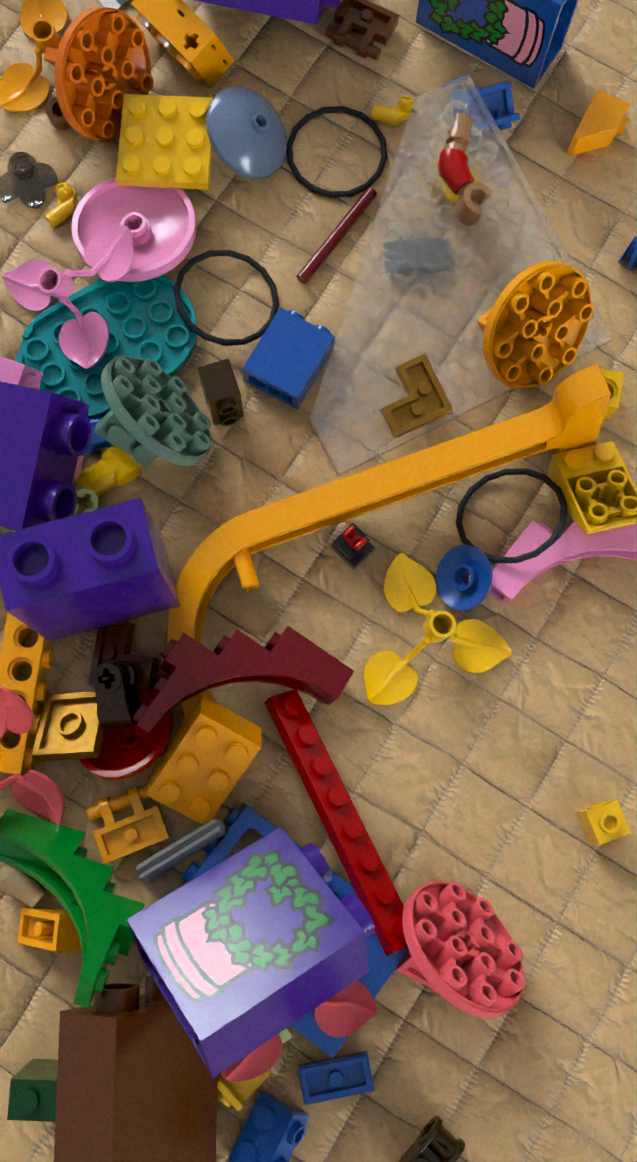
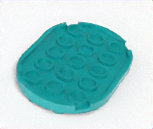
M161 275L138 282H107L100 278L70 295L68 300L81 312L82 317L89 312H96L106 321L109 329V342L102 359L93 368L84 369L79 364L71 361L63 353L59 344V333L66 321L77 318L65 304L58 302L41 312L25 329L22 335L23 340L19 354L16 355V362L43 372L40 390L53 392L88 404L90 407L87 417L89 420L104 417L111 410L103 393L101 375L105 366L113 358L121 355L134 356L145 361L151 358L160 365L162 371L172 378L181 371L190 359L196 345L197 334L186 326L178 313L174 296L175 282L168 277ZM181 288L182 307L191 322L197 326L191 301Z

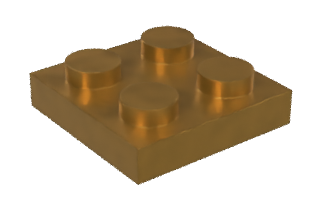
M96 692L46 695L31 754L35 760L41 762L99 758L105 728L98 721Z

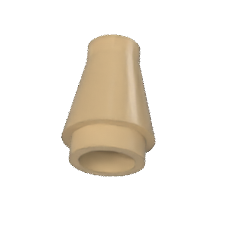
M6 864L0 870V889L24 902L30 908H33L46 893L33 877L16 867Z

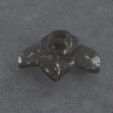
M14 153L7 165L8 172L0 178V198L3 203L19 197L21 202L27 207L38 209L45 201V187L58 183L57 175L50 165L37 163L35 158L28 153Z

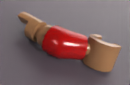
M457 113L454 127L448 130L446 145L439 155L438 171L439 176L455 195H460L455 204L457 219L466 226H473L481 218L480 207L474 205L471 200L481 205L488 199L492 191L484 184L473 183L474 178L469 169L468 156L466 155L473 120L467 114Z

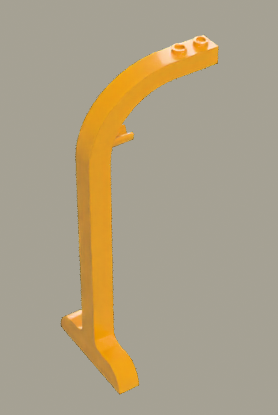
M596 363L563 380L555 388L553 399L539 409L259 507L224 523L197 547L180 574L176 584L180 606L169 610L167 641L169 642L171 638L178 641L182 634L186 633L202 644V633L207 608L213 594L225 576L236 567L241 586L245 588L246 592H251L260 586L251 555L549 449L556 448L557 453L595 445L611 397L599 364ZM212 689L181 703L185 716L181 717L182 725L202 695L216 702Z

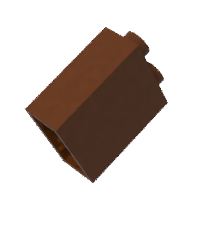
M147 976L145 979V994L139 995L140 986L137 984L111 983L106 984L102 994L95 992L93 1003L89 1008L78 1007L60 1011L54 1162H216L217 1076L212 1078L152 976Z

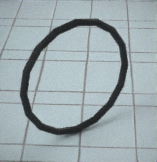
M344 106L323 107L306 114L293 127L287 142V163L296 180L311 192L330 198L351 197L365 191L382 175L387 161L386 139L377 123L361 111ZM343 112L359 117L373 128L380 141L381 160L376 173L365 184L349 191H328L313 186L300 175L293 162L292 145L297 132L310 119L324 113Z
M209 250L191 258L179 271L174 287L176 309L186 326L204 340L223 346L245 345L262 337L279 307L276 285L266 269L251 257L232 250ZM230 256L245 261L258 270L270 287L273 301L269 320L258 332L243 339H222L206 334L193 324L182 307L180 289L184 275L195 263L209 257Z
M527 468L503 469L484 476L468 489L458 505L456 527L461 542L464 545L474 546L467 539L462 525L464 507L472 494L488 481L505 475H528L544 481L555 491L561 506L559 524L550 539L536 550L516 557H495L485 553L492 563H519L539 556L556 542L566 525L567 503L561 488L547 475Z

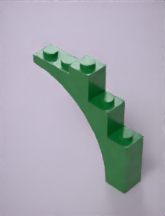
M6 809L0 818V861L12 865L36 879L57 898L68 912L78 933L82 952V970L73 1004L89 1008L95 992L102 994L110 973V970L106 969L107 965L114 966L119 954L128 956L131 946L135 941L126 919L143 910L145 904L114 894L116 883L111 882L114 867L86 859L88 849L83 847L85 832Z

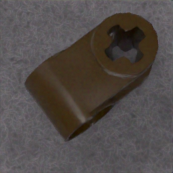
M127 661L99 665L93 674V682L97 699V717L100 725L106 729L136 725L137 722L132 718L142 704L139 699L137 673L134 666Z
M435 1116L424 1126L418 1138L402 1155L400 1162H456L464 1151L465 1142L461 1138L456 1139L442 1125L443 1120L439 1116ZM437 1138H439L446 1146H443V1145L437 1140Z

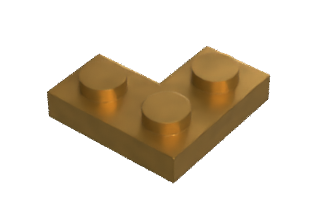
M425 353L396 366L395 371L408 396L381 409V413L394 439L452 413L453 408Z

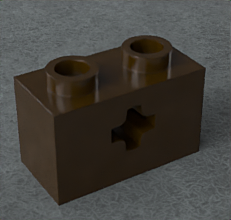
M229 358L198 367L202 391L214 426L219 424L228 426L236 423L239 418L244 417L241 393Z

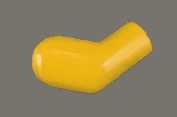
M402 96L398 102L399 104L393 108L374 104L371 120L398 125L413 115L415 102L410 96Z
M62 182L56 186L55 193L58 195L57 207L44 215L52 228L57 227L75 212L77 195L75 190L71 189L69 183Z

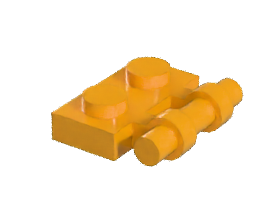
M148 784L139 788L137 785L127 789V793L109 799V797L100 799L97 805L86 809L90 821L102 817L105 827L92 831L104 864L171 838L159 805L147 810L145 809L143 800L150 798L146 796ZM132 806L135 815L120 821L116 820V811Z

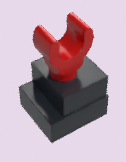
M354 523L342 532L331 545V548L353 570L375 549L370 543V539Z

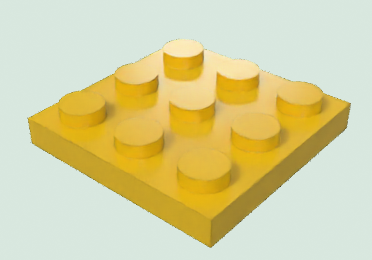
M124 94L115 179L118 186L209 190L213 147L207 133L206 115L213 97Z

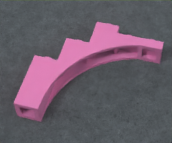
M532 520L504 557H516L536 550L550 539L553 531L545 524H537ZM573 520L559 539L539 556L519 563H498L492 570V584L489 593L506 606L529 581L559 564L576 559L607 556L637 561V523L586 534Z

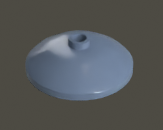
M239 86L226 88L213 98L207 110L206 128L210 143L221 161L235 173L251 179L265 178L278 170L286 156L287 136L283 122L272 104L259 93Z

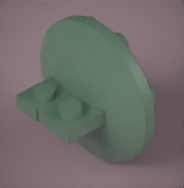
M121 355L113 358L105 366L101 375V384L111 410L95 425V434L115 447L121 448L145 467L158 456L177 465L192 466L198 464L208 455L212 445L209 432L211 422L206 415L201 413L195 402L186 392L187 387L181 379L175 376L171 378L151 358L145 361L134 356Z

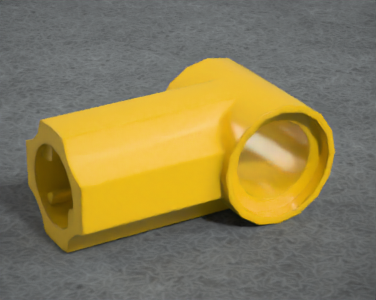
M112 446L101 455L98 462L81 471L75 484L76 486H86L99 496L116 485L123 486L130 483L141 474L142 470L131 455L117 446Z

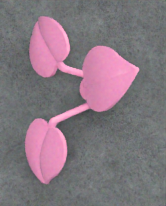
M127 226L109 228L97 234L89 241L83 257L86 264L92 267L90 270L72 271L71 269H66L65 272H62L45 260L32 259L14 270L2 274L3 281L10 294L24 308L34 312L46 310L50 307L53 296L75 314L77 319H70L62 326L59 333V344L63 353L71 361L79 364L84 369L93 368L104 356L109 342V329L106 321L100 314L89 312L82 317L81 312L68 300V297L74 290L72 278L94 276L97 272L100 278L107 282H115L124 278L131 270L134 260L132 233Z

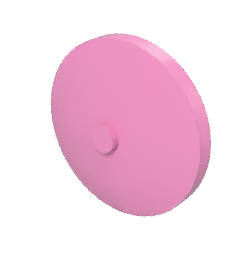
M115 176L96 185L81 199L73 214L71 229L76 249L83 261V254L87 244L97 234L117 226H127L131 230L134 249L133 265L129 273L119 281H145L169 272L182 262L190 252L195 241L197 225L193 205L181 188L118 186Z

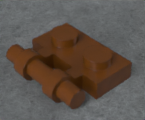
M342 0L339 8L334 13V22L341 25L339 28H336L329 24L325 30V36L334 40L333 43L341 48L347 46L357 51L358 56L364 59L370 57L377 61L381 54V49L374 46L373 43L376 41L386 45L398 25L399 15L368 0ZM351 30L364 35L362 40L349 34Z

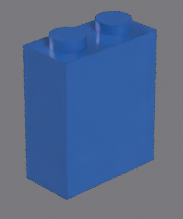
M280 307L242 368L243 379L250 385L298 410L333 352L335 336L326 327L321 325L315 326L305 321L299 313L292 310L288 312Z

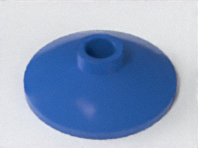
M459 545L452 548L443 556L437 569L436 585L441 599L449 607L456 610H470L483 602L492 584V568L489 559L483 551L475 546Z

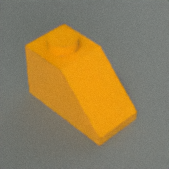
M597 89L571 140L566 154L574 156L609 146L615 134L622 135L630 119L625 116L630 103Z
M21 907L17 943L54 952L81 951L78 933L65 909Z

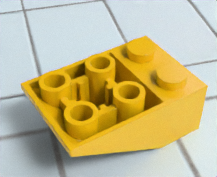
M613 441L552 454L547 476L561 488L567 503V513L586 534L637 523V487ZM552 490V492H553V494H554V496H555V498H556V500H557V503L559 504V501H558V498H557V496H556V493H555L554 490Z

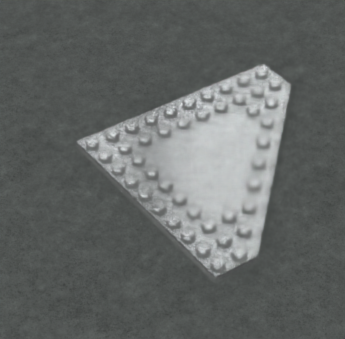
M469 74L418 96L414 100L309 422L338 477L517 389L502 383L489 371L483 354L484 332L479 329L476 320L490 310L505 287L518 274L530 266L551 260L561 261L573 266ZM457 113L467 114L473 120L466 148L468 166L474 178L473 183L484 184L492 191L488 199L481 205L471 200L474 205L480 207L481 218L473 226H466L457 219L455 204L460 195H455L439 176L438 171L439 155L446 145L448 130L454 127ZM593 300L594 313L589 321L583 341L577 350L575 359L609 343L613 339ZM425 353L453 411L449 415L394 439L381 413V409L408 396L395 371L396 366ZM557 361L549 366L553 369L559 366L561 362Z

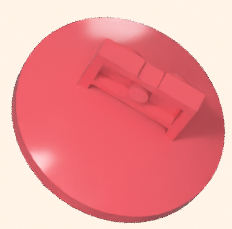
M433 881L417 888L404 905L402 925L409 950L396 967V971L430 987L432 991L440 994L453 1006L470 1015L480 1018H497L507 1013L518 1003L525 987L521 963L523 952L520 946L513 941L500 919L494 914L491 903L485 898L478 899L454 881L451 883Z

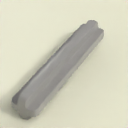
M220 818L208 821L138 864L136 872L143 882L151 880L224 836L227 830L223 821Z

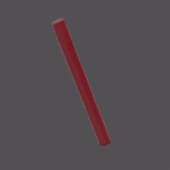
M368 187L298 273L296 277L301 283L306 284L375 199L377 192L372 187Z

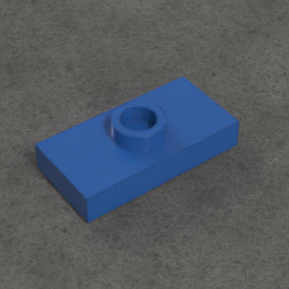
M367 1051L298 1065L304 1105L375 1091Z

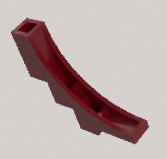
M289 626L281 634L275 631L265 647L236 629L230 638L224 635L213 652L186 633H183L178 641L171 638L161 652L160 656L165 658L159 669L165 673L152 690L157 696L150 705L144 701L132 718L137 722L132 733L144 740L157 723L181 703L204 691L228 684L259 682L282 685L306 693L329 706L338 699L354 670Z

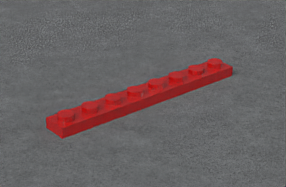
M290 690L269 697L264 702L359 900L372 918L375 933L386 956L405 948L407 943L402 925L404 905L298 691Z

